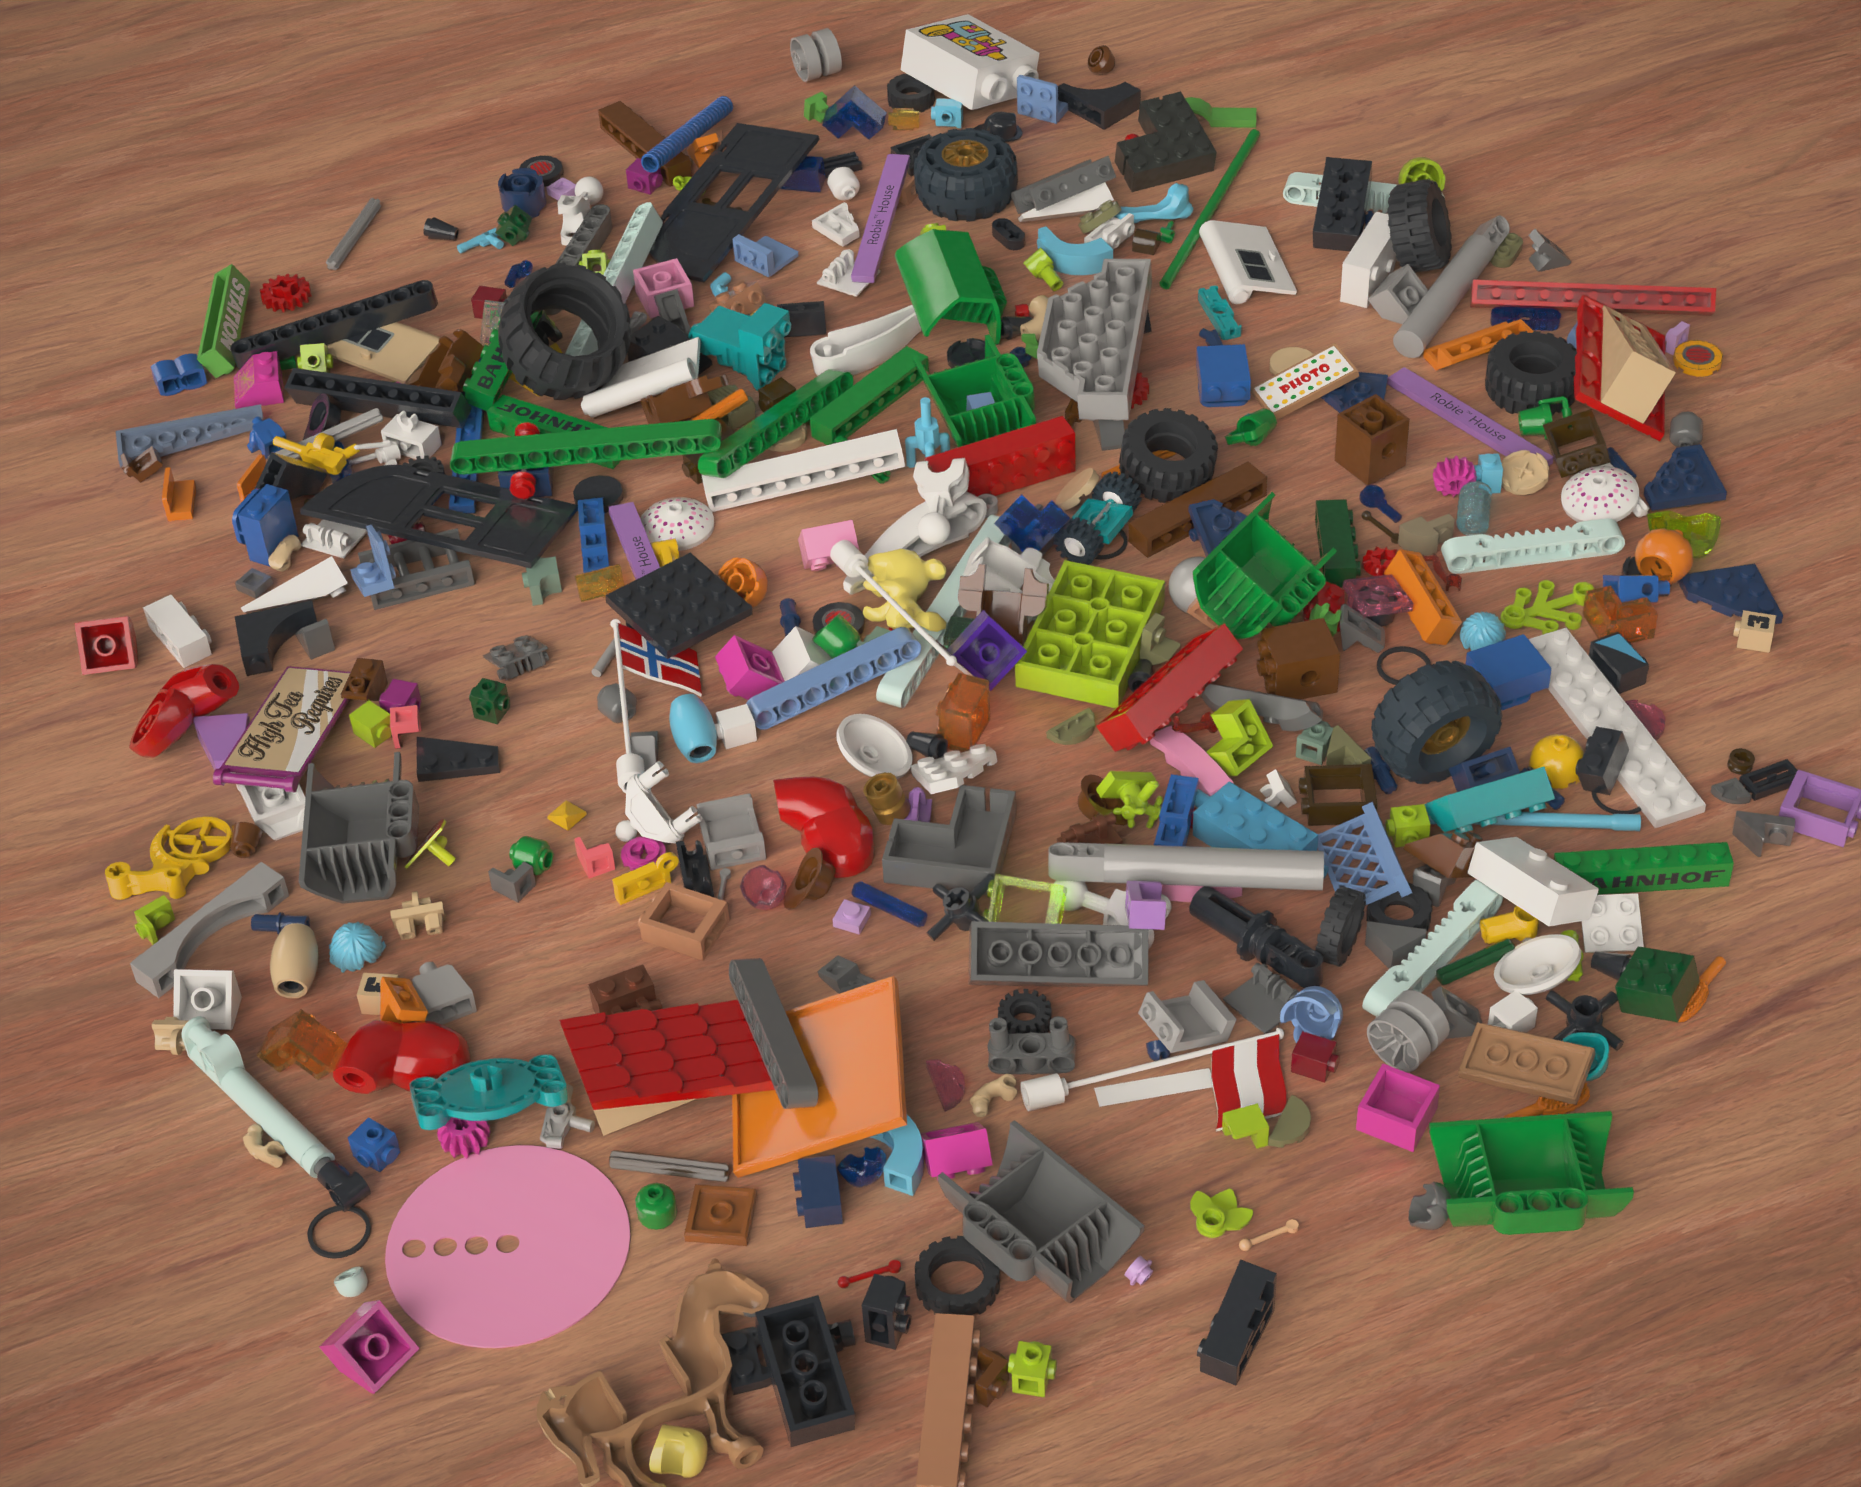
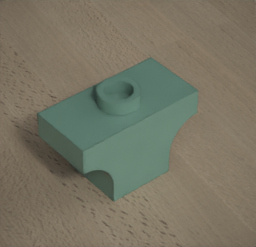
M556 557L539 558L532 568H526L527 572L522 573L524 588L530 587L533 606L543 604L544 599L548 595L562 592Z

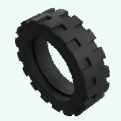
M1340 886L1335 891V895L1330 899V905L1326 908L1324 920H1322L1320 925L1321 931L1318 934V944L1316 945V951L1322 955L1323 962L1341 967L1347 961V956H1350L1352 946L1355 945L1357 940V933L1360 932L1361 920L1365 913L1363 911L1366 906L1364 892Z
M949 1236L942 1238L941 1242H932L929 1244L927 1251L923 1250L920 1253L919 1261L915 1263L914 1276L917 1297L919 1301H923L925 1309L934 1311V1315L935 1313L973 1315L978 1313L980 1315L986 1311L988 1305L991 1306L995 1302V1294L999 1293V1267L969 1243L964 1236H957L954 1239H951ZM952 1261H964L980 1269L984 1278L981 1284L973 1291L964 1294H948L940 1291L932 1284L931 1276L943 1264Z

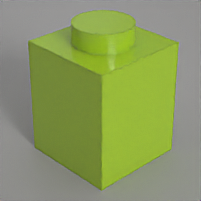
M370 700L349 714L353 733L372 747L376 748L392 736L390 714Z

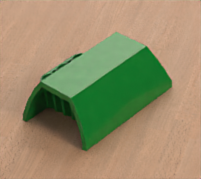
M932 229L896 250L895 259L924 336L929 337L930 331L940 319L986 324L995 345L999 344L1001 338V318L1007 300L995 271L989 267L982 266L969 232Z
M990 334L985 335V359L975 360L973 363H965L962 366H955L952 369L946 368L944 371L930 374L923 367L918 356H913V362L958 447L1036 424V417L1033 414L1035 410L1034 388L1014 354H1000ZM991 392L995 403L966 411L967 396Z
M1273 492L1193 570V582L1200 608L1218 626L1225 623L1236 639L1250 638L1260 633L1268 623L1274 627L1289 624L1324 587L1326 578L1320 569L1337 552L1333 547L1323 557L1311 563V559L1308 560L1302 555L1303 551L1299 552L1294 547V543L1290 544L1285 539V535L1279 534L1276 531L1277 528H1273L1269 524L1272 499L1276 496Z
M1603 1111L1429 1123V1133L1442 1180L1451 1195V1199H1446V1209L1453 1227L1493 1225L1497 1232L1506 1235L1574 1231L1583 1227L1585 1219L1613 1217L1620 1213L1633 1199L1634 1190L1633 1187L1605 1189L1602 1170L1612 1122V1112Z

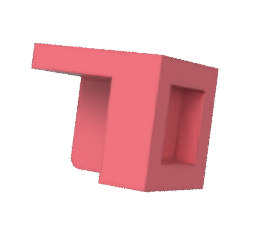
M417 705L390 708V728L395 749L401 748L400 734L422 731Z
M580 837L574 838L577 857L589 879L615 870L613 852L609 843L586 849Z

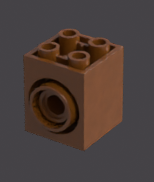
M1377 394L1338 413L1334 461L1367 486L1406 466L1410 419Z
M1324 618L1265 628L1261 631V641L1257 642L1260 660H1257L1256 666L1259 676L1264 677L1266 693L1301 700L1338 692L1340 652Z

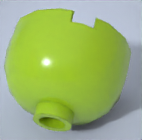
M1416 157L1403 165L1399 172L1398 183L1404 184L1430 179L1436 182L1441 191H1443L1445 175L1437 162L1427 157Z

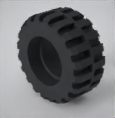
M1430 179L1396 185L1389 194L1387 214L1389 217L1390 239L1392 240V247L1396 253L1397 261L1400 262L1401 267L1408 264L1415 273L1443 268L1451 257L1452 234L1450 231L1449 213L1445 204L1446 201L1444 196H1442L1440 187Z
M1522 331L1517 335L1514 333L1510 334L1506 339L1502 338L1491 348L1488 355L1485 389L1488 392V396L1493 402L1495 401L1499 408H1505L1506 412L1510 414H1518L1519 411L1538 407V401L1556 397H1566L1570 407L1575 402L1574 376L1576 374L1575 356L1577 354L1575 347L1571 343L1567 344V341L1562 337L1557 338L1551 333L1542 334L1541 331H1534L1533 333ZM1562 403L1549 404L1552 416L1555 412H1562Z
M1164 408L1163 411L1154 409L1149 411V414L1145 412L1139 415L1137 419L1129 423L1123 435L1119 469L1121 473L1126 474V479L1129 477L1133 479L1131 483H1136L1139 486L1136 490H1140L1145 498L1149 500L1154 498L1158 502L1166 503V501H1172L1212 480L1217 459L1218 443L1212 430H1209V426L1204 421H1198L1199 418L1197 416L1185 414V411L1179 409L1178 411H1171V408ZM1158 450L1172 451L1183 456L1185 459L1179 461L1164 460L1151 452Z

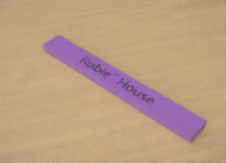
M887 155L852 270V282L875 283L909 168L910 155Z
M1404 367L1388 377L1387 385L1504 456H1508L1513 452L1528 450L1530 453L1536 454L1537 452L1547 460L1548 466L1553 464V456L1407 368Z
M634 503L610 506V517L635 579L660 568Z

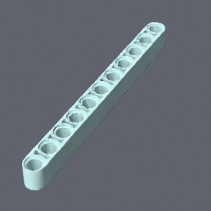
M651 202L640 205L634 211L604 273L606 280L620 291L623 303L626 302L634 285L633 270L642 268L663 224L662 219ZM581 320L565 352L567 355H589L598 350L597 340L591 328L583 320Z
M993 514L987 518L926 611L938 613L946 621V628L938 632L929 631L922 627L943 646H945V642L947 643L946 636L947 638L948 636L949 638L951 637L967 612L959 604L958 590L960 576H963L970 554L987 537L998 544L1009 547L1012 542L1010 538L1011 530L1017 525L1015 520ZM916 629L912 634L921 644L920 654L914 660L886 672L877 689V701L905 708L940 654Z

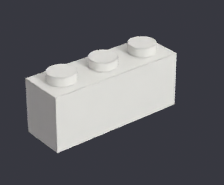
M172 595L143 607L150 629L183 668L212 655L209 646L212 640L206 629H200L194 615L189 616L185 605L182 602L178 603Z

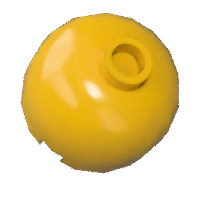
M1562 734L1548 735L1535 744L1530 754L1529 766L1533 769L1545 767L1552 788H1568L1569 783L1576 781L1577 784L1580 782L1578 775H1576V765L1578 760L1583 758L1584 751L1579 742L1572 737Z

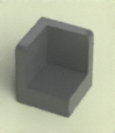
M525 862L516 870L508 869L505 873L495 868L488 871L492 890L517 903L536 886L533 867Z

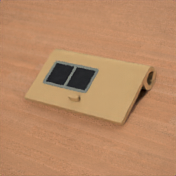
M395 322L328 344L327 346L328 354H332V357L396 382L407 384L410 377L425 364L429 354L438 347L440 337Z

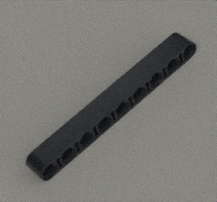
M421 280L239 339L231 345L230 350L239 370L252 355L262 352L277 351L279 360L301 354L300 345L320 343L328 345L429 312L437 307L438 300L433 284L428 280Z

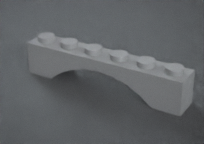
M260 862L133 960L130 965L136 982L160 998L174 987V970L184 969L198 946L210 935L237 920L255 914L268 913L289 897L284 877L263 862Z

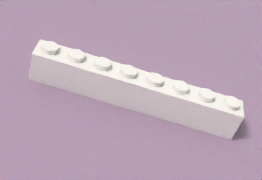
M897 429L746 464L726 478L702 475L709 509L715 512L905 467Z

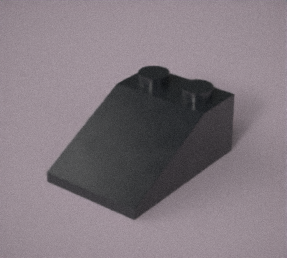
M657 316L631 335L627 353L628 362L690 339L674 323ZM702 353L699 356L698 375L713 365L712 360Z

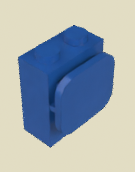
M1245 344L1198 346L1196 350V369L1200 403L1205 407L1245 405L1250 400L1251 378Z
M266 484L262 489H254L233 512L232 524L238 543L246 545L250 561L271 567L268 559L279 543L288 535L299 537L288 490Z
M1524 634L1467 652L1465 665L1472 666L1486 679L1500 699L1501 710L1526 703L1530 700L1531 693L1549 688L1552 668Z

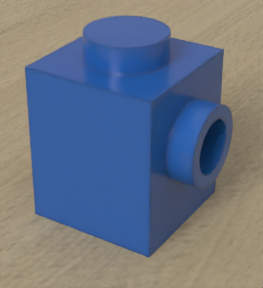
M369 1117L348 1137L353 1157L366 1168L370 1166L378 1172H381L388 1164L393 1163L400 1153L396 1133Z

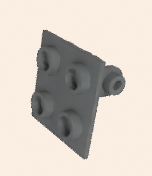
M528 635L515 638L513 640L514 643L507 646H495L490 649L489 653L483 655V658L500 668L497 670V675L500 680L505 679L506 681L519 676L518 672L520 675L524 674L521 660L528 672L531 669L544 666L545 662L549 661L548 654L544 651L548 647Z
M1256 963L1251 969L1253 977L1224 997L1223 1001L1266 1034L1281 1023L1280 1014L1283 1006L1299 991L1287 985V981L1281 979L1278 974H1273L1266 964Z

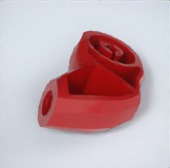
M218 664L191 667L174 674L160 689L141 717L132 735L129 748L136 754L146 758H154L163 753L186 733L190 725L194 723V717L211 714L237 695L239 682L235 674L227 667Z
M815 776L773 780L780 820L801 833V844L806 854L812 848L817 847L821 849L823 859L836 868L835 878L855 876L865 871L872 864L875 854L873 829L868 817L857 806L850 789L830 778Z
M374 1020L360 1027L347 1042L334 1068L333 1078L344 1089L355 1093L370 1094L391 1085H396L410 1092V1083L417 1078L432 1077L438 1079L447 1071L470 1063V1050L467 1041L460 1033L434 1021L398 1023Z

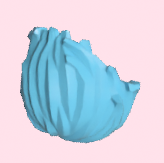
M1477 612L1470 615L1469 618L1463 621L1460 630V640L1464 648H1470L1471 651L1504 641L1506 636L1504 624L1501 623L1499 617L1488 612Z
M359 921L356 923L348 922L336 930L332 942L329 944V962L335 965V967L340 968L342 973L346 969L355 972L356 969L361 970L365 961L369 963L376 962V959L384 951L386 944L384 941L382 942V936H379L369 925Z

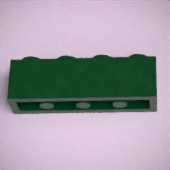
M1347 499L1316 500L1315 526L1320 558L1323 557L1333 547L1337 550L1322 567L1326 581L1340 588L1355 587L1356 576L1361 575L1360 561H1356L1358 559V544H1353L1356 540L1355 526H1350L1353 525V510H1348Z

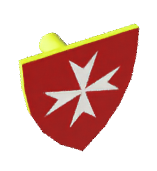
M442 819L433 826L418 845L414 854L411 855L405 868H408L426 848L448 867L454 862L456 858L444 849L447 844V838L444 836L437 837L443 830L446 820Z

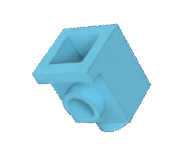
M937 99L935 107H931V120H935L936 126H953L961 129L963 123L962 103L954 99Z
M1499 454L1479 455L1478 465H1474L1477 476L1476 484L1473 485L1475 495L1501 493L1503 467Z

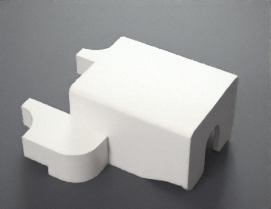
M988 537L970 554L963 576H970L976 572L978 564H987L985 590L1023 593L1020 587L1024 583L1025 568H1033V573L1037 580L1049 583V592L1055 581L1049 571L1050 563L1042 559V553L1036 549L1027 548L1020 555L1009 547L990 540ZM1038 615L1028 616V624L1032 620L1036 621Z

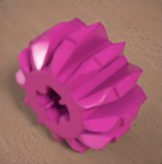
M1457 455L1453 459L1446 457L1444 462H1437V467L1433 469V480L1437 491H1441L1443 496L1451 494L1453 498L1456 494L1464 496L1465 491H1472V487L1476 484L1477 480L1473 462H1469L1466 457L1459 459Z
M454 1117L445 1126L439 1128L437 1132L442 1149L445 1153L450 1152L454 1158L463 1154L467 1159L471 1152L479 1155L480 1147H487L488 1137H490V1127L487 1121H468Z

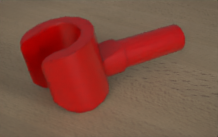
M1027 304L1015 305V316H1030Z

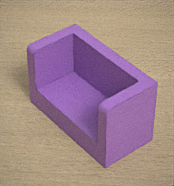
M1127 881L1125 911L1129 928L1165 930L1166 901L1161 900V882Z

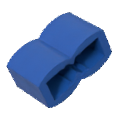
M184 354L175 360H162L151 366L153 379L161 396H171L181 392L183 389H197L207 383L204 368L197 360V354Z

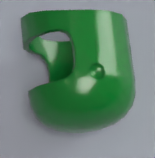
M838 614L827 626L814 635L812 641L833 659L856 648L858 641H861V636L846 619Z

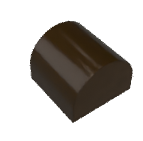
M1137 228L1132 241V251L1154 255L1161 243V233Z

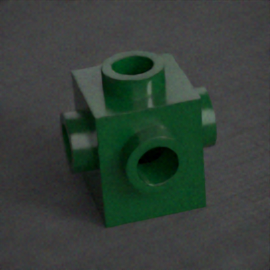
M514 205L507 212H503L497 220L498 227L495 233L504 241L514 246L519 240L523 242L530 233L528 229L533 218L517 205Z
M482 678L470 692L469 700L472 705L474 718L498 725L510 708V697L508 696L506 684Z

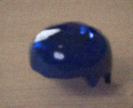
M865 1147V1154L862 1157L848 1154L839 1163L837 1170L854 1187L863 1188L872 1185L881 1178L884 1173L883 1167L887 1162V1156L881 1148L875 1147L870 1149Z

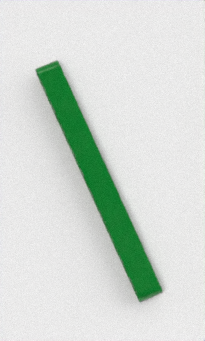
M701 419L460 441L455 443L452 448L450 467L458 474H474L709 453L717 451L721 446L722 426L717 420Z

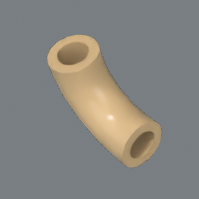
M1040 295L1031 301L1029 312L1034 318L1020 326L1021 335L1035 334L1038 342L1048 303L1046 296Z

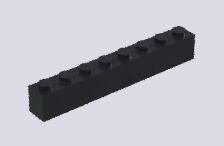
M293 368L284 387L296 404L312 406L317 396L325 393L329 397L330 402L343 411L364 414L378 408L383 417L394 418L396 414L405 411L406 416L409 418L416 414L418 420L422 422L462 429L472 409L461 392Z

